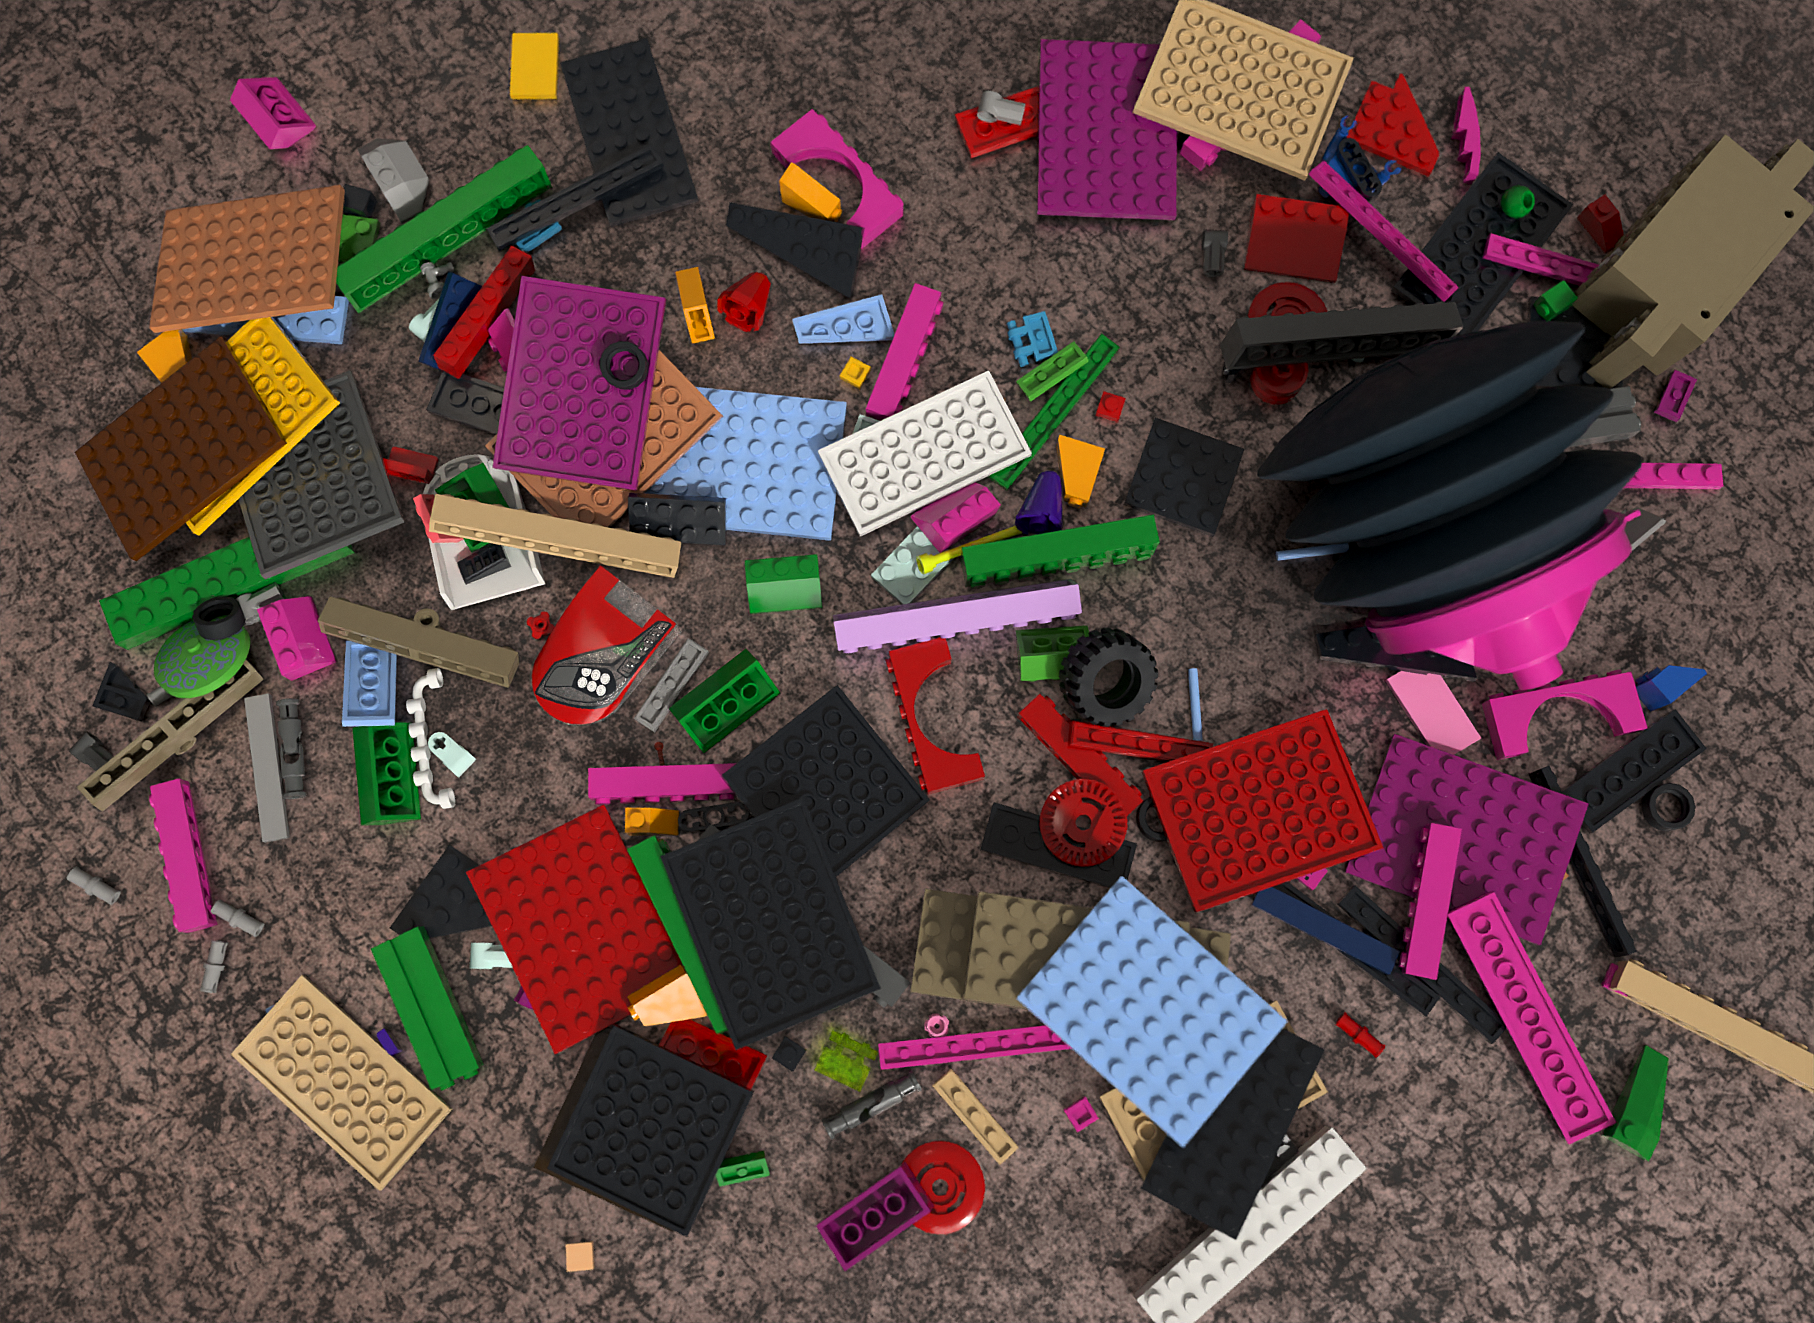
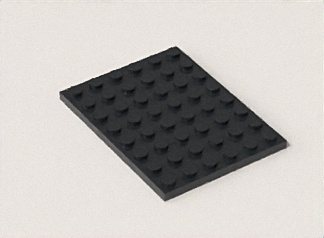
M804 798L660 856L735 1050L881 989Z

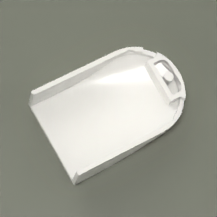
M466 455L445 463L435 471L436 475L429 484H426L423 494H434L435 496L437 494L435 489L464 470L484 463L509 508L526 510L515 477L509 471L492 468L493 459L485 455ZM429 539L440 595L451 610L545 584L538 552L504 546L511 567L466 585L457 562L473 554L465 541L462 540L458 543H432L431 539ZM497 554L493 556L494 560L499 559ZM489 558L484 559L486 565L490 564ZM480 561L475 563L478 570L482 568ZM471 565L466 566L469 575L472 574Z

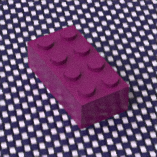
M904 1162L822 1219L816 1225V1228L844 1271H846L931 1212L934 1204L906 1162Z

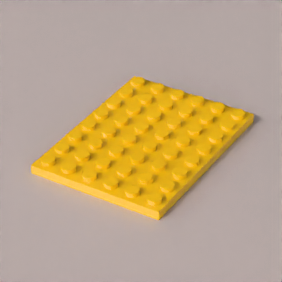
M273 317L249 320L228 342L287 444L186 522L191 531L198 536L340 404L339 400Z

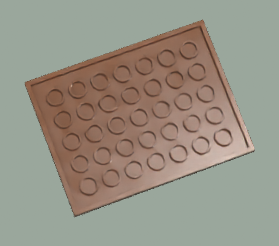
M335 185L166 210L149 328L154 333L333 309L345 194L343 187Z
M659 350L637 491L509 472L554 517L562 519L572 518L578 522L597 523L603 527L610 528L628 510L629 493H646L723 415ZM497 434L485 445L493 455L495 453Z

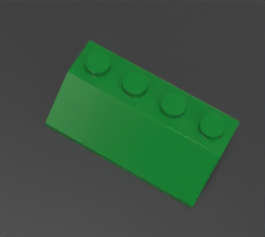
M744 649L672 705L669 710L701 751L705 753L778 696L780 691L757 659L747 649Z
M395 722V725L357 726L352 728L361 826L387 825L421 819L418 786L415 785L413 774L416 771V762L411 757V748L414 747V741L409 734L410 723Z

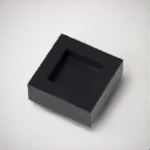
M785 1036L772 1059L794 1072L807 1050Z

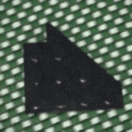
M448 845L392 923L390 929L401 935L416 927L424 926L429 939L492 927L466 873L480 865L452 845Z

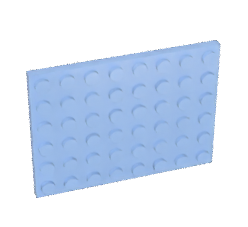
M696 387L723 417L645 494L726 498V530L831 541L837 490L818 454V450L843 439L847 402Z
M1122 876L1016 998L1181 1147L1186 1145L1287 1023L1285 1018Z

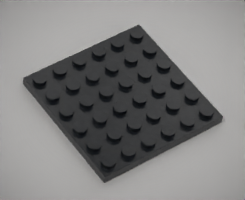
M838 685L721 775V778L753 818L804 798L835 877L840 875L930 801Z
M615 1024L547 1169L688 1237L755 1091Z

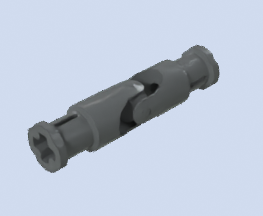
M293 698L276 701V706H279L280 711L278 732L283 740V744L280 747L282 778L285 779L286 789L283 799L307 797V792H304L303 777L305 776L303 746L299 742L302 728L301 720L298 719L297 705L300 702L299 699ZM299 754L297 762L292 764L285 762L284 755L296 756Z
M911 1070L903 1078L884 1084L864 1097L842 1107L839 1113L828 1119L823 1118L821 1121L832 1140L838 1133L847 1128L853 1129L873 1116L902 1102L903 1098L915 1091L920 1092L922 1089ZM882 1099L880 1103L877 1104L876 1100Z

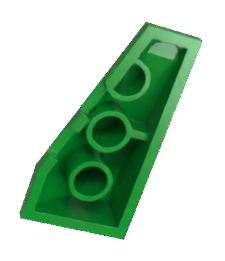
M1644 1045L1611 1114L1616 1123L1604 1128L1601 1136L1649 1162L1660 1139L1669 1058Z

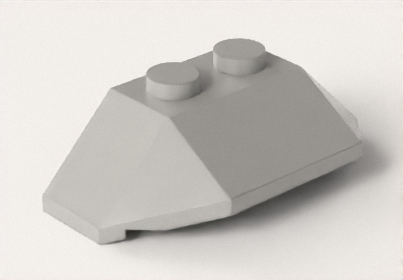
M377 138L357 149L402 224L423 211L429 178L406 141Z

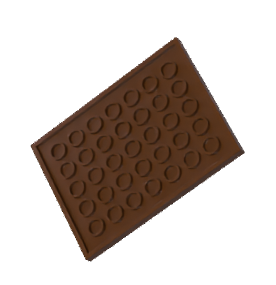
M220 336L76 450L75 454L129 558L138 561L282 448L287 442L229 342Z

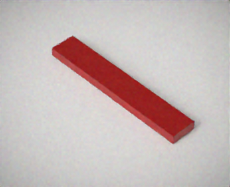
M1072 721L1070 722L1068 746L1170 762L1211 748L1213 743Z

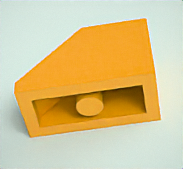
M625 808V833L629 836H679V811L659 808Z

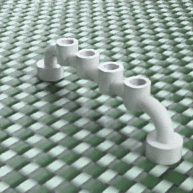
M439 668L427 670V675L420 677L415 682L412 691L413 699L406 701L408 713L414 714L415 723L409 724L411 738L417 737V747L411 748V757L414 762L419 761L420 771H415L413 774L414 783L416 786H421L423 796L428 802L440 804L443 809L455 806V794L452 788L441 789L439 795L434 794L432 791L433 775L429 765L431 753L427 745L428 726L424 715L426 704L422 695L423 688L426 685H429L431 689L443 686L442 672Z

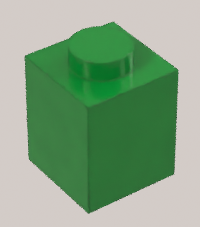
M1563 280L1543 293L1533 304L1536 307L1537 313L1546 321H1550L1570 308L1578 298Z

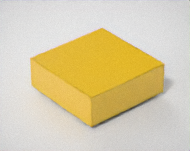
M851 356L839 378L860 389L871 371V366Z

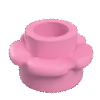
M934 1013L925 1021L924 1027L931 1038L944 1037L949 1031V1021L945 1016ZM936 1023L939 1024L938 1029L935 1028Z

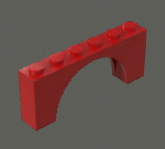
M940 637L889 651V659H885L888 672L894 673L895 682H892L895 697L900 696L902 705H899L898 708L901 719H906L909 727L905 729L908 743L913 742L915 751L911 752L914 766H919L922 775L918 776L921 789H926L927 795L984 780L985 774L979 753L954 754L938 748L924 736L916 721L914 703L921 685L933 672L951 664L952 658L946 638Z

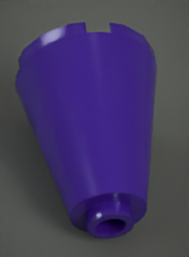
M1048 470L1038 475L1016 515V528L1027 536L1029 532L1037 535L1063 529L1062 480L1054 471Z

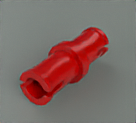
M1346 1012L1336 1021L1335 1025L1353 1038V1043H1359L1374 1058H1377L1385 1049V1044H1382L1371 1035L1366 1026L1362 1027Z

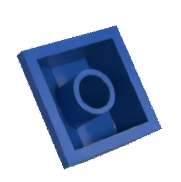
M1668 665L1659 669L1657 666L1650 672L1647 671L1635 680L1638 683L1635 686L1639 699L1651 712L1671 704L1705 676L1707 672L1704 669Z

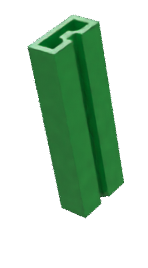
M416 927L370 948L431 1090L439 1087L443 1091L455 1085L454 1079L463 1076L464 1080L479 1074L478 1068L482 1067L484 1063L425 927Z

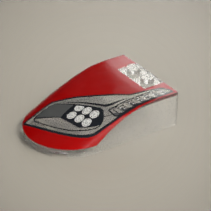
M600 565L566 608L534 662L532 686L536 699L550 716L562 723L573 726L599 723L610 717L620 708L679 636L681 631L674 621Z

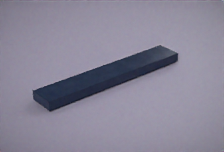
M1273 887L1256 892L1251 906L1387 975L1391 974L1400 954V951Z

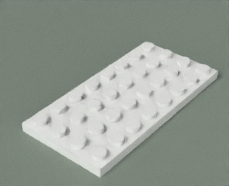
M989 371L818 450V454L860 537L1030 457L1032 454Z

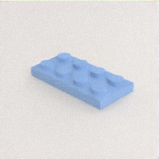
M346 641L342 710L343 726L395 725L396 654L352 641Z

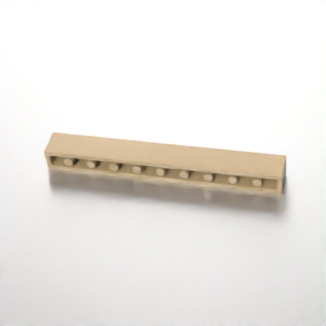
M435 494L429 524V532L674 578L681 548L680 541H675L669 537L660 538L651 536L648 533L629 532L623 528H608L597 523L578 522L572 518L562 519L550 514L532 513L525 509L506 508L500 504H485L474 499L455 498L449 494Z
M1633 959L1618 961V970L1615 971L1610 983L1611 986L1609 987L1613 992L1619 990L1627 994L1628 996L1626 997L1617 993L1814 1093V1054L1807 1051V1046L1794 1041L1790 1043L1784 1040L1785 1036L1774 1030L1767 1031L1760 1027L1761 1023L1750 1018L1743 1019L1737 1016L1738 1012L1726 1006L1719 1007L1713 1004L1714 1000L1702 994L1697 996L1691 993L1690 987L1678 982L1674 984L1667 980L1666 975L1644 969V964Z

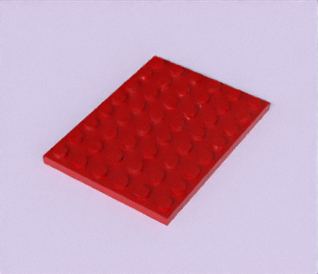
M1327 709L1142 771L1194 913L1384 848Z
M605 805L595 808L466 872L555 1055L630 1016L631 1013L627 1007L632 1004L627 996L679 965H682L684 968Z

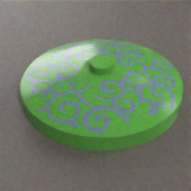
M222 615V616L216 617V618L212 619L211 621H217V620L223 619V618H225V617L228 616V615ZM194 620L184 624L165 641L156 656L154 677L157 683L168 694L178 698H194L216 690L230 680L246 660L250 649L248 630L243 626L239 632L228 638L208 640L199 635Z

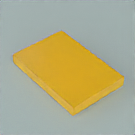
M512 33L511 99H557L558 33Z

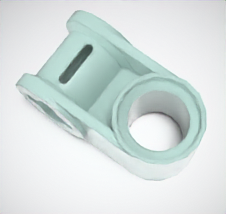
M443 732L434 733L429 738V749L458 777L476 760L465 748L458 745ZM440 740L446 745L444 749L438 745Z

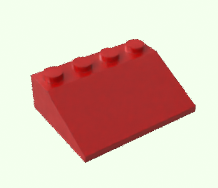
M1257 194L1251 206L1244 270L1336 283L1349 212L1338 205Z

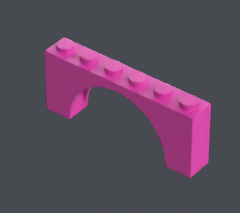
M813 109L770 142L772 154L786 169L791 162L796 164L807 159L825 158L839 162L853 172L861 185L863 194L857 211L846 224L864 228L861 249L903 216L904 204L897 194L893 195L888 190L886 182L882 178L878 179L873 174L871 166L867 162L863 163L858 158L855 149L852 146L848 147L843 142L840 133L837 130L833 131L828 126V122L822 114L818 115Z
M1621 669L1607 672L1606 677L1598 678V674L1583 677V681L1576 683L1574 679L1559 682L1560 686L1551 687V683L1536 687L1535 691L1530 692L1518 689L1512 691L1513 695L1504 696V693L1493 694L1489 696L1488 701L1482 703L1496 760L1521 756L1529 752L1527 731L1530 720L1536 709L1544 701L1554 697H1571L1588 703L1606 719L1614 737L1637 733L1647 729L1632 672L1622 673Z

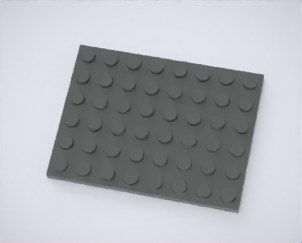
M351 370L324 380V383L339 400L340 404L239 498L260 574L265 580L404 523L356 379Z

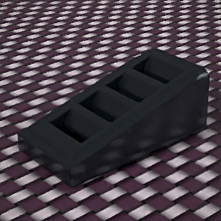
M493 543L457 562L466 585L511 567L504 546ZM497 554L499 559L494 560L493 556ZM486 558H489L490 561L488 565H486L484 560ZM480 561L482 568L478 570L475 563ZM471 565L473 570V573L470 575L466 568V566Z

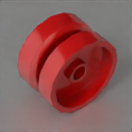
M1308 363L1254 367L1250 377L1251 388L1256 396L1266 403L1273 405L1285 404L1294 399L1306 382L1309 372Z

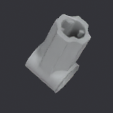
M985 91L981 96L977 117L982 121L990 123L1000 120L1021 125L1025 104L1003 99L1000 94L994 91Z
M273 583L254 594H244L236 598L246 619L245 626L261 620L257 609L278 600L286 599L277 583Z

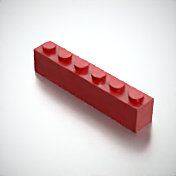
M514 246L509 248L433 355L439 369L458 379L462 376L490 336L488 331L490 326L505 309L511 306L519 295L521 277H531L535 272L532 256Z
M1039 694L1019 712L1017 718L1076 779L1096 780L1110 787L1121 799L1128 816L1143 802V799L1140 797L1142 796L1141 792L1134 785L1131 784L1129 786L1123 780L1125 777L1117 767L1114 766L1112 768L1106 762L1107 757L1103 752L1069 747L1071 719L1064 713L1060 715L1055 709V703L1048 696L1043 697Z

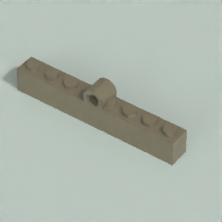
M330 596L318 619L322 633L507 688L510 687L519 665L518 652L507 646L499 647L492 645L489 641L483 639H472L463 633L445 631L440 627L438 614L428 608L419 610L415 614L414 619H405L389 611L381 612L369 605L364 604L361 606L351 603L345 598Z
M245 660L237 673L225 684L205 695L184 699L78 785L77 789L93 806L103 812L172 754L180 755L188 751L196 743L197 738L195 735L264 679Z

